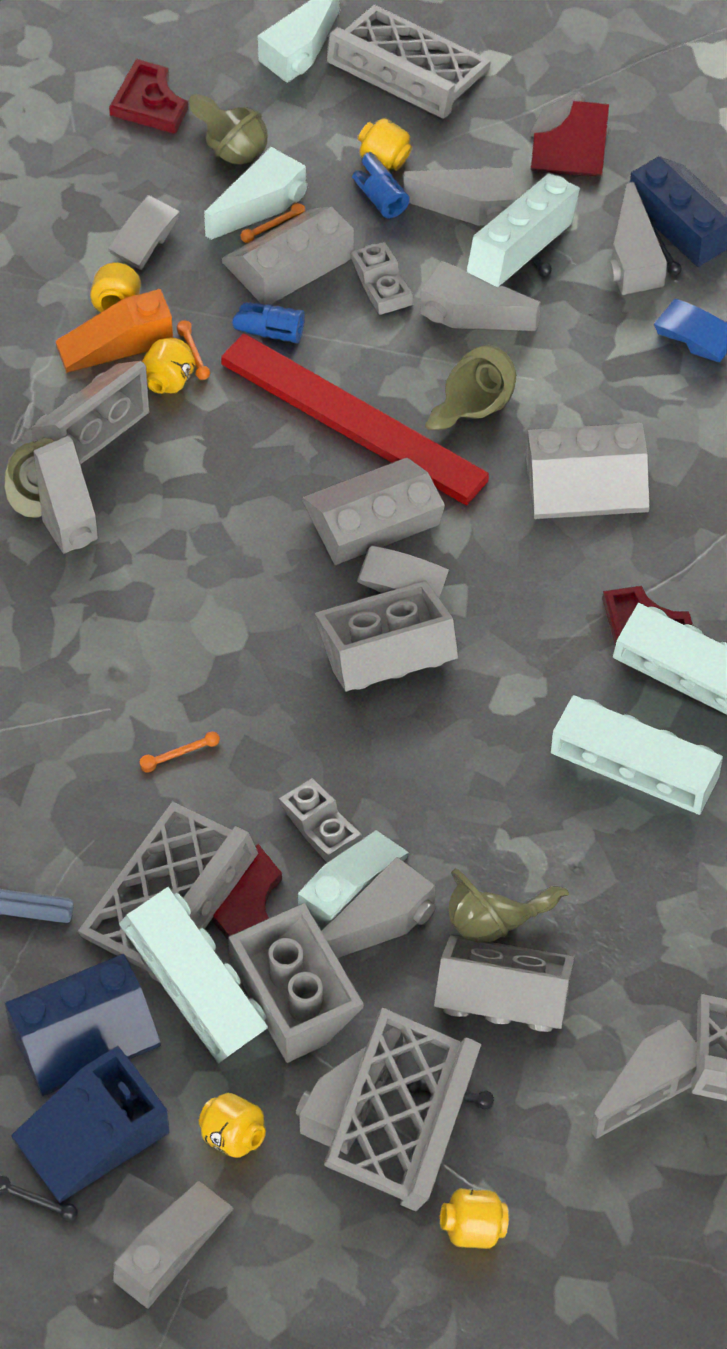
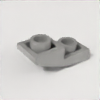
M148 195L128 218L108 248L110 254L142 270L158 242L163 244L179 218L180 211Z
M385 242L371 244L351 252V259L357 274L379 315L413 305V294L400 276L398 261Z
M370 546L357 582L378 592L385 593L427 581L438 598H440L449 569L412 555L382 547Z
M313 778L279 798L280 805L294 825L327 863L363 839L362 834L338 812L336 800Z

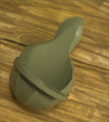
M200 94L191 95L189 99L191 111L197 118L206 123V142L215 151L214 155L217 158H223L230 163L245 164L253 162L263 153L267 146L268 131L262 119V114L258 110L255 111L249 107L222 110L211 98Z
M487 344L476 347L465 354L448 376L445 387L446 400L432 409L430 417L425 424L426 429H448L460 417L483 418L503 409L512 397L517 376L514 364L507 353L499 347Z
M43 437L40 440L25 443L17 448L8 460L5 471L7 501L15 511L26 517L37 518L42 516L34 450L54 442L50 438Z
M455 868L451 871V874L458 886L450 897L449 917L451 924L464 938L477 943H487L500 937H506L509 930L521 926L528 919L536 917L539 913L550 911L562 897L568 896L569 892L566 888L551 886L529 901L519 903L502 895L479 892L469 879Z

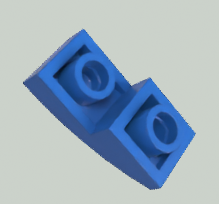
M674 299L654 323V327L659 335L686 343L692 354L720 362L727 354V323L697 306Z

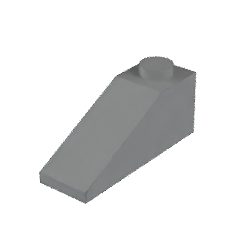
M513 167L404 171V191L410 198L409 203L477 226H486L516 201Z
M634 182L627 183L613 245L612 259L607 262L609 277L612 282H617L622 295L664 287L667 261Z
M441 261L421 289L420 314L433 322L442 323L451 328L536 331L539 327L541 302L502 285L496 287L468 273L466 270Z
M68 435L34 450L43 523L63 554L74 549L86 547L92 541L98 539L96 516L73 440Z
M396 857L321 932L337 958L405 935L417 923L422 925L432 916L436 908L434 904L435 885L400 858Z
M680 1020L667 1027L664 1024L659 1025L647 1033L594 1112L591 1133L595 1139L692 1087V1078L696 1072L697 1043Z
M393 1027L382 1035L390 1051L403 1046L404 1036L400 1029ZM366 1046L319 1078L312 1092H304L296 1109V1115L300 1116V1134L329 1147L331 1146ZM378 1047L374 1057L381 1055ZM399 1055L393 1057L395 1063H396V1061H397ZM384 1061L370 1066L368 1072L376 1089L384 1086L390 1074ZM364 1086L360 1095L367 1093ZM371 1099L356 1105L355 1114L361 1126L373 1106ZM349 1125L346 1134L354 1132L351 1125ZM355 1139L343 1143L340 1151L348 1154Z
M200 1181L196 1182L150 1223L114 1263L113 1282L148 1309L232 1212L233 1207Z

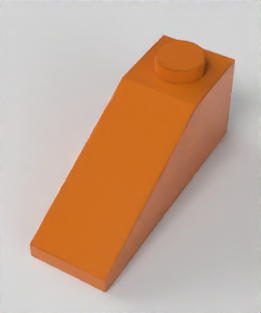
M161 289L122 299L56 340V347L66 373L148 352L152 344L158 339L173 338L172 315Z

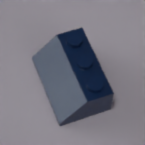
M658 156L631 172L630 183L634 182L647 215L656 220L655 228L697 267L727 250V204L683 164Z
M125 954L5 1002L9 1028L42 1096L59 1090L81 1068L118 1045L129 1060L161 1046L142 988Z

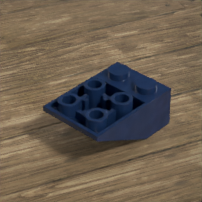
M118 1045L81 1068L26 1120L11 1137L56 1200L61 1203L169 1134L168 1111Z

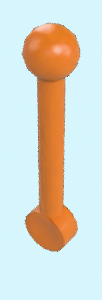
M300 203L293 204L291 211L252 230L244 229L240 235L241 240L245 243L253 241L255 236L304 213L305 206Z
M180 321L177 324V333L184 336L187 345L192 350L197 367L196 377L200 380H206L210 376V369L203 365L191 336L192 325L189 321Z
M210 731L206 733L203 739L156 757L144 755L140 759V767L144 772H152L156 769L157 764L204 746H217L220 742V736L217 732Z

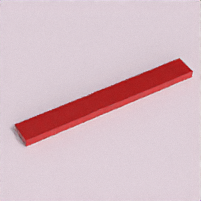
M245 333L221 356V365L391 463L409 458L429 473L436 489L466 506L489 481V473Z

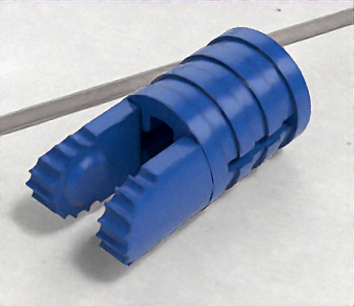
M366 153L362 163L366 166L365 168L371 176L366 172L356 170L352 178L383 217L388 219L394 218L407 208L410 198L373 153Z
M246 302L240 306L231 323H233L232 326L238 331L299 343L303 333L305 313L304 310L299 309L294 310L293 308H284L271 304L264 305Z

